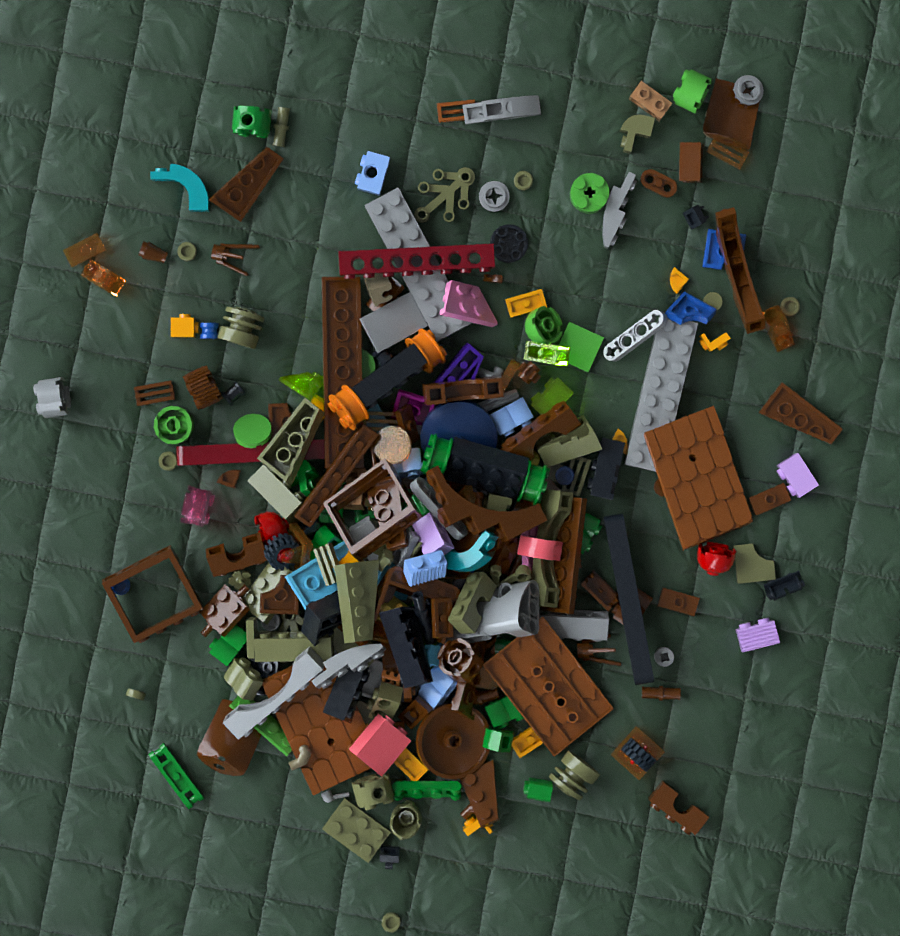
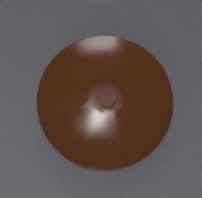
M452 702L439 705L424 717L417 731L416 749L421 762L429 771L445 779H460L474 773L486 760L490 749H486L482 745L485 729L489 727V724L485 717L474 707L472 708V714H475L474 721H471L451 710Z

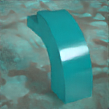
M170 164V171H167V168H155V171H150V179L152 181H175L185 186L189 195L190 212H210L208 191L202 180L193 171L177 164Z
M484 530L475 544L466 552L459 553L452 549L444 555L447 561V569L457 572H470L481 568L492 558L487 552L495 546L498 536L493 532Z

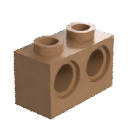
M643 81L638 84L629 97L631 102L659 122L672 105V102Z

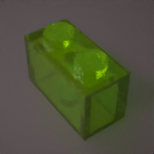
M526 341L524 360L568 366L571 346Z
M558 377L555 380L551 378L544 385L546 389L541 394L538 391L530 399L533 402L531 406L542 415L552 409L555 404L563 400L566 402L574 392Z

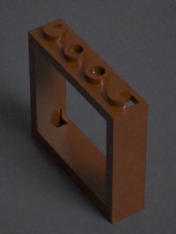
M385 458L368 471L362 473L353 482L345 485L342 490L332 495L323 503L351 555L359 561L365 559L423 517L396 469ZM390 474L408 506L356 543L339 510Z
M171 545L102 579V585L134 643L138 641L139 643L145 642L150 638V635L154 633L160 634L167 630V626L171 624L176 626L184 621L183 618L189 615L191 617L196 616L203 609V604ZM169 558L194 605L136 633L112 586Z

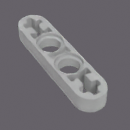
M659 310L650 312L606 345L603 350L604 357L609 361H619L662 329L667 323V315ZM656 316H660L659 323L654 322L656 321ZM642 325H645L647 331L643 336H641L639 334V328ZM630 336L632 339V343L630 346L626 347L624 345V340L626 337ZM612 349H615V350H616V351L614 352L615 356H611V355H610V354H612Z
M416 478L410 483L411 491L439 521L437 510L443 506L437 501L436 492L423 478ZM461 520L445 528L456 540H461L468 534V529Z

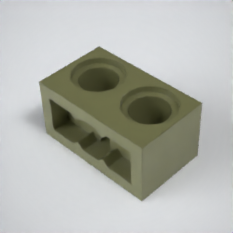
M381 681L379 687L374 688L372 698H369L367 709H369L368 717L374 719L377 714H380L383 718L387 715L393 719L401 702L403 688Z

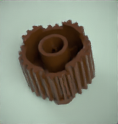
M207 365L183 376L190 395L193 396L198 410L204 409L223 399Z

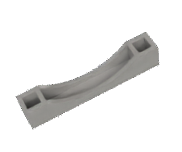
M309 646L295 658L291 676L278 693L261 702L239 704L226 715L223 724L238 740L243 735L247 737L254 730L253 727L258 724L260 726L263 724L271 712L275 714L282 707L281 704L284 701H291L296 695L295 692L299 689L301 691L310 684L309 681L312 678H316L323 673L324 661Z

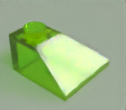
M305 372L279 378V381L311 402L323 387V377L316 372L312 374Z

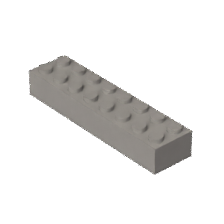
M399 188L364 205L387 249L430 247ZM433 256L431 258V264L434 266H439L440 264L438 263L436 257ZM414 257L411 260V264L414 267L421 266L423 262L420 257ZM401 258L393 259L397 268L403 265ZM433 271V275H421V272H414V276H402L429 329L434 334L436 342L471 325L468 321L440 315V310L445 305L443 296L445 295L446 283L449 282L445 274H441V271Z
M667 318L666 325L654 334L624 465L656 472L644 433L671 423L676 419L698 323L689 321L679 325Z

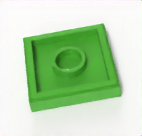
M569 322L553 357L585 372H589L604 337Z

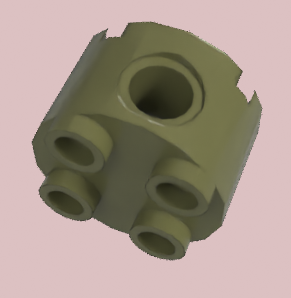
M388 773L381 777L371 774L351 783L359 808L365 807V810H371L376 808V804L394 802V793Z

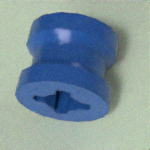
M200 323V328L202 329L200 339H218L217 329L219 328V323Z

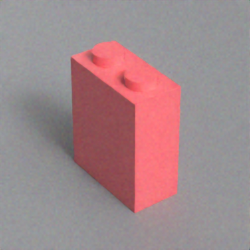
M377 714L349 750L380 776H383L411 740L406 737L408 733L403 728L393 726L395 722L387 715L383 718L380 714Z

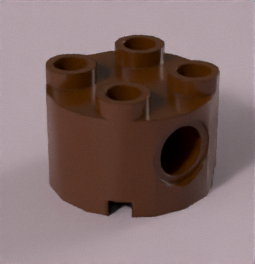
M460 638L447 641L440 648L437 658L439 660L438 666L443 673L453 680L465 683L472 681L479 673L484 662L476 647Z

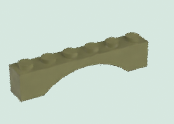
M546 489L545 493H543L541 509L548 521L538 525L537 538L556 541L560 527L571 512L574 493ZM534 558L531 580H535L539 586V606L557 608L560 588L554 572V561Z

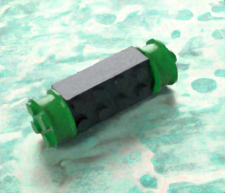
M436 433L430 435L428 442L430 448L426 447L423 458L426 461L423 460L420 470L424 475H426L428 470L439 466L445 480L517 499L519 502L521 499L533 502V506L538 503L540 505L542 500L541 492L545 493L548 482L545 479L548 478L550 468L547 465L543 467L531 464V460L527 457L454 437V440L453 438L447 440L437 437Z

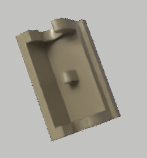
M375 274V278H364L367 291L375 307L392 299V295L382 296L384 291L392 289L388 277H383V274Z

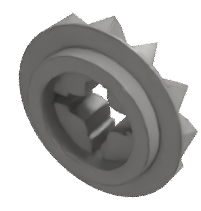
M751 75L740 77L735 82L733 89L735 98L740 101V104L748 106L758 103L763 97L764 92L762 83ZM746 88H747V89H749V88H754V89L750 92V95H749V93H746V94L744 93V94H743V92H744V90H745Z
M490 181L484 184L479 192V201L488 211H500L509 202V191L501 182ZM493 188L497 195H503L497 198L496 205H494L492 199L486 198L492 195Z

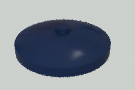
M459 400L439 404L428 413L421 427L420 439L424 453L426 447L430 448V445H428L430 435L435 433L437 437L450 440V438L454 440V437H458L492 448L497 446V428L492 416L486 409L472 401Z

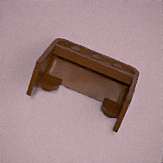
M393 566L387 571L377 586L374 620L377 621L382 603L391 601L395 591L409 596L413 595L416 591H422L425 601L427 598H452L453 609L460 590L454 585L436 579L423 582V584L412 585L411 587L404 575V569L399 566ZM436 638L435 642L445 644L446 638Z

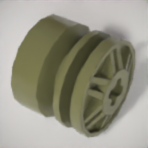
M226 307L225 311L233 314L232 318L223 316L224 320L230 322V327L221 326L217 338L256 349L259 337L252 334V330H262V327L254 323L255 321L264 323L265 318L254 311L241 307Z
M568 750L561 759L566 768L562 769L556 766L554 769L560 776L551 772L549 778L565 794L581 801L583 795L578 792V789L587 793L588 790L583 785L584 781L593 785L599 778L600 773L582 758Z

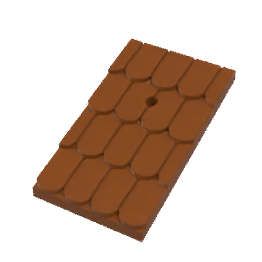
M714 406L644 433L683 551L753 522Z
M544 617L539 619V631L536 635L517 637L483 664L486 671L554 757L614 709ZM558 699L564 700L563 706L557 704Z
M293 665L263 679L262 686L268 698L278 693L285 686L291 676ZM337 676L331 680L332 684L325 689L322 687L320 689L316 688L312 683L314 679L312 678L309 681L310 684L301 691L299 689L295 692V697L289 702L284 701L281 704L282 707L275 713L295 758L299 757L300 746L307 745L311 749L312 754L308 763L300 768L313 796L371 769V767L349 750L367 728L358 708L356 707L351 724L323 713Z

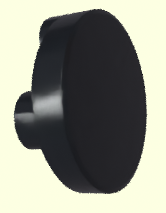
M506 224L498 227L490 239V244L494 243V256L504 263L519 261L528 249L527 235L516 225Z

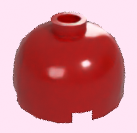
M264 512L254 517L255 525L259 524L260 526L258 532H261L264 544L269 545L267 541L269 539L271 541L274 540L272 538L274 535L278 537L280 533L282 535L284 533L288 534L287 528H289V523L284 518H281L279 514Z
M707 542V546H702L703 543L698 545V563L709 575L718 576L719 573H725L733 566L736 557V550L734 548L732 552L728 549V545L717 542Z

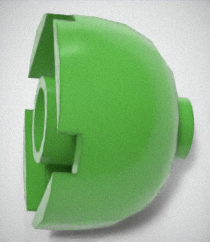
M541 306L530 312L527 316L525 332L532 342L538 345H549L558 341L562 336V331L560 332L562 320L555 309Z

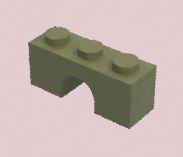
M485 572L469 573L448 618V621L460 634L476 632L482 616L477 611L476 604L477 602H490L497 587Z

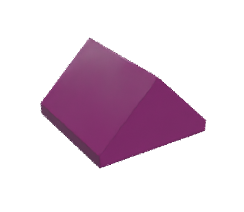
M399 389L391 418L397 420L395 411L405 404H411L416 424L422 425L426 416L434 409L435 405L424 404L423 396Z

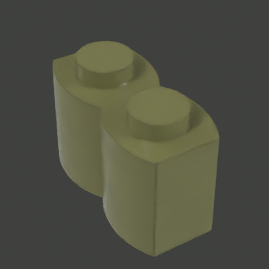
M243 657L234 658L224 675L225 681L244 700H253L263 683L260 673L253 669L248 659Z

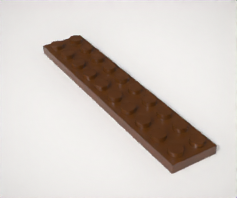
M344 277L321 278L325 469H329L363 422V420L359 422L355 430L349 427L345 429L339 422L340 417L336 412L333 413L327 404L330 402L328 396L330 394H337L342 390L341 387L343 385L352 388L362 381L361 321L359 320L361 318L360 277H356V279H344ZM364 456L354 469L364 468Z

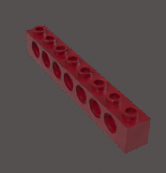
M494 243L338 251L340 276H344V279H356V275H363V278H375V274H383V277H394V273H402V276H414V272H421V275H433V271H441V274H452V270H460V273H472V269H479V272H491V268H495ZM472 254H478L481 260L479 263L473 264L470 262L469 257ZM459 255L461 257L460 264L453 265L450 262L451 256ZM433 256L441 257L442 263L439 266L431 264ZM414 257H420L423 262L421 266L414 267L411 264V260ZM394 258H401L403 260V265L400 268L393 267L392 261ZM375 259H382L384 265L382 268L376 269L373 267V261ZM356 260L364 262V267L361 270H356L353 267Z

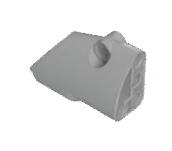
M530 580L515 584L506 582L501 584L500 587L495 589L490 602H477L476 608L482 619L476 632L460 634L453 626L454 637H448L446 640L453 641L456 638H460L469 643L490 640L491 635L509 633L516 637L536 635L539 631V586L537 582Z

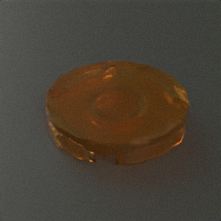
M389 426L378 432L379 435L375 439L373 447L379 460L382 461L385 458L394 465L400 464L408 458L412 450V441L405 430L400 427Z

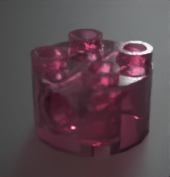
M188 485L187 490L190 493L186 492L181 511V515L184 518H180V523L195 524L203 527L204 524L208 525L210 514L207 511L208 506L213 505L214 495L211 494V490H201Z

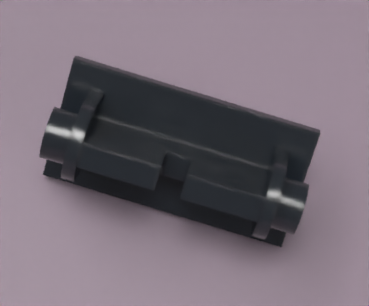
M799 570L764 584L766 596L770 601H776L787 596L784 591L786 589L792 594L803 590L802 587H805Z

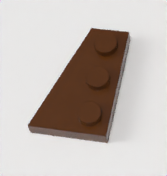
M494 760L481 765L474 773L460 778L481 828L499 821Z

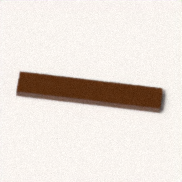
M362 422L295 513L294 517L311 528L325 509L323 503L336 494L379 434Z

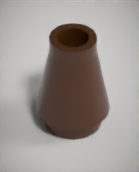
M143 241L138 256L145 260L164 263L168 252L163 251L149 241L148 243Z

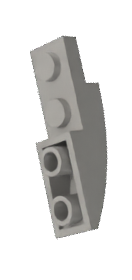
M538 95L494 99L462 105L465 125L541 115Z
M631 172L627 174L621 188L612 187L605 206L602 237L604 247L607 249L609 245L614 246L618 238L615 233L618 228H623L627 220L624 218L625 212L619 210V208L624 209L629 199L625 196L628 190L633 191L637 183L634 180L636 175Z
M369 644L340 652L323 662L327 670L314 678L312 683L318 689L321 687L325 689L332 684L331 680L336 676L341 677L346 674L349 667L354 672H361L368 667L367 663L371 660L381 658L386 648L382 644Z

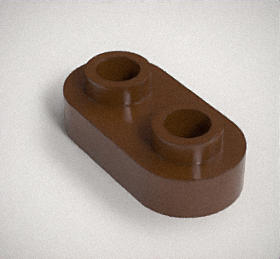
M653 169L645 170L640 177L643 187L662 197H672L677 191V184L673 179ZM648 176L653 177L652 183L647 182L646 178ZM664 185H669L670 191H664Z

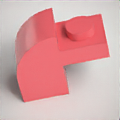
M520 535L517 554L560 561L563 542Z

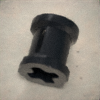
M237 381L227 391L221 392L231 406L234 405L233 402L239 397L246 395Z

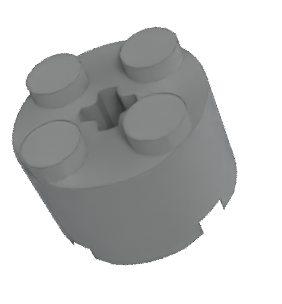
M64 377L39 380L38 384H34V394L38 398V403L36 404L38 415L42 414L44 418H51L70 414L67 408L71 407V398L68 386L63 384L66 381Z

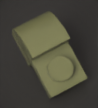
M634 115L623 123L620 132L626 133L627 136L623 135L620 147H624V153H631L635 136L648 139L651 137L654 117Z

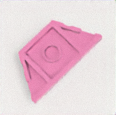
M453 280L446 283L445 295L443 296L445 305L440 310V315L489 327L498 325L479 287Z

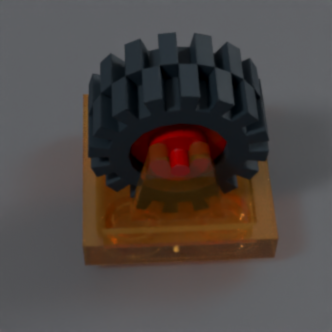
M289 523L288 534L284 533L282 535L280 533L278 537L274 535L272 537L274 540L271 541L269 539L267 541L269 545L265 544L264 556L276 570L284 571V567L288 570L291 564L297 570L311 561L312 541L308 539L303 529L297 523Z
M635 726L614 749L611 756L640 780L665 751Z

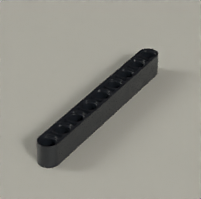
M623 513L604 516L635 686L654 682L653 670Z

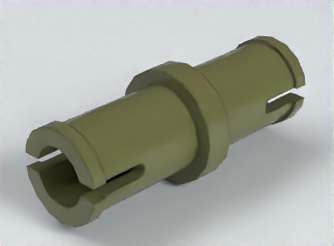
M278 107L277 121L274 124V146L285 147L286 131L289 130V126H287L289 108Z

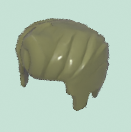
M406 800L402 804H398L391 814L390 829L400 840L415 836L420 829L422 815L413 801Z

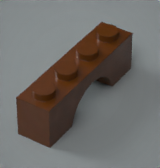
M499 376L422 384L424 404L426 405L444 404L468 399L504 397L502 377Z
M563 400L555 404L545 414L538 416L530 425L523 427L516 435L509 437L501 446L506 452L532 460L534 458L533 450L535 443L541 436L549 432H560L567 435L581 425V423Z

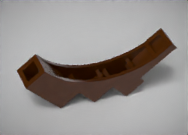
M735 208L723 209L715 213L717 242L724 257L725 270L732 286L735 304L746 332L749 334L766 329L765 317L746 263Z
M439 466L426 472L427 481L433 486L436 492V499L443 506L437 510V516L445 528L462 519H466V526L473 535L494 526L495 534L504 543L548 521L539 503L518 511L489 510L469 502L455 492L447 484Z

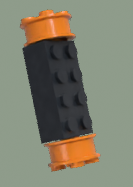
M420 328L418 334L413 338L405 339L407 348L352 388L343 385L341 387L342 390L337 394H330L328 396L330 401L327 403L328 407L333 413H337L340 417L339 422L345 429L349 427L355 430L359 422L362 420L367 421L369 419L367 410L379 403L377 399L380 398L382 400L394 392L393 387L397 389L409 381L408 376L412 378L423 370L430 374L436 365L446 362L445 356L447 353L435 341L436 338L430 330L426 331Z

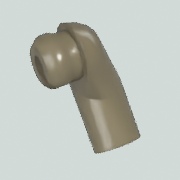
M307 745L300 746L299 757L288 762L292 771L308 763L312 753Z

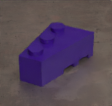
M466 343L432 383L475 379L484 356L470 344Z

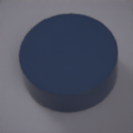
M562 466L557 469L555 479L559 484L569 485L574 480L575 475L570 467Z

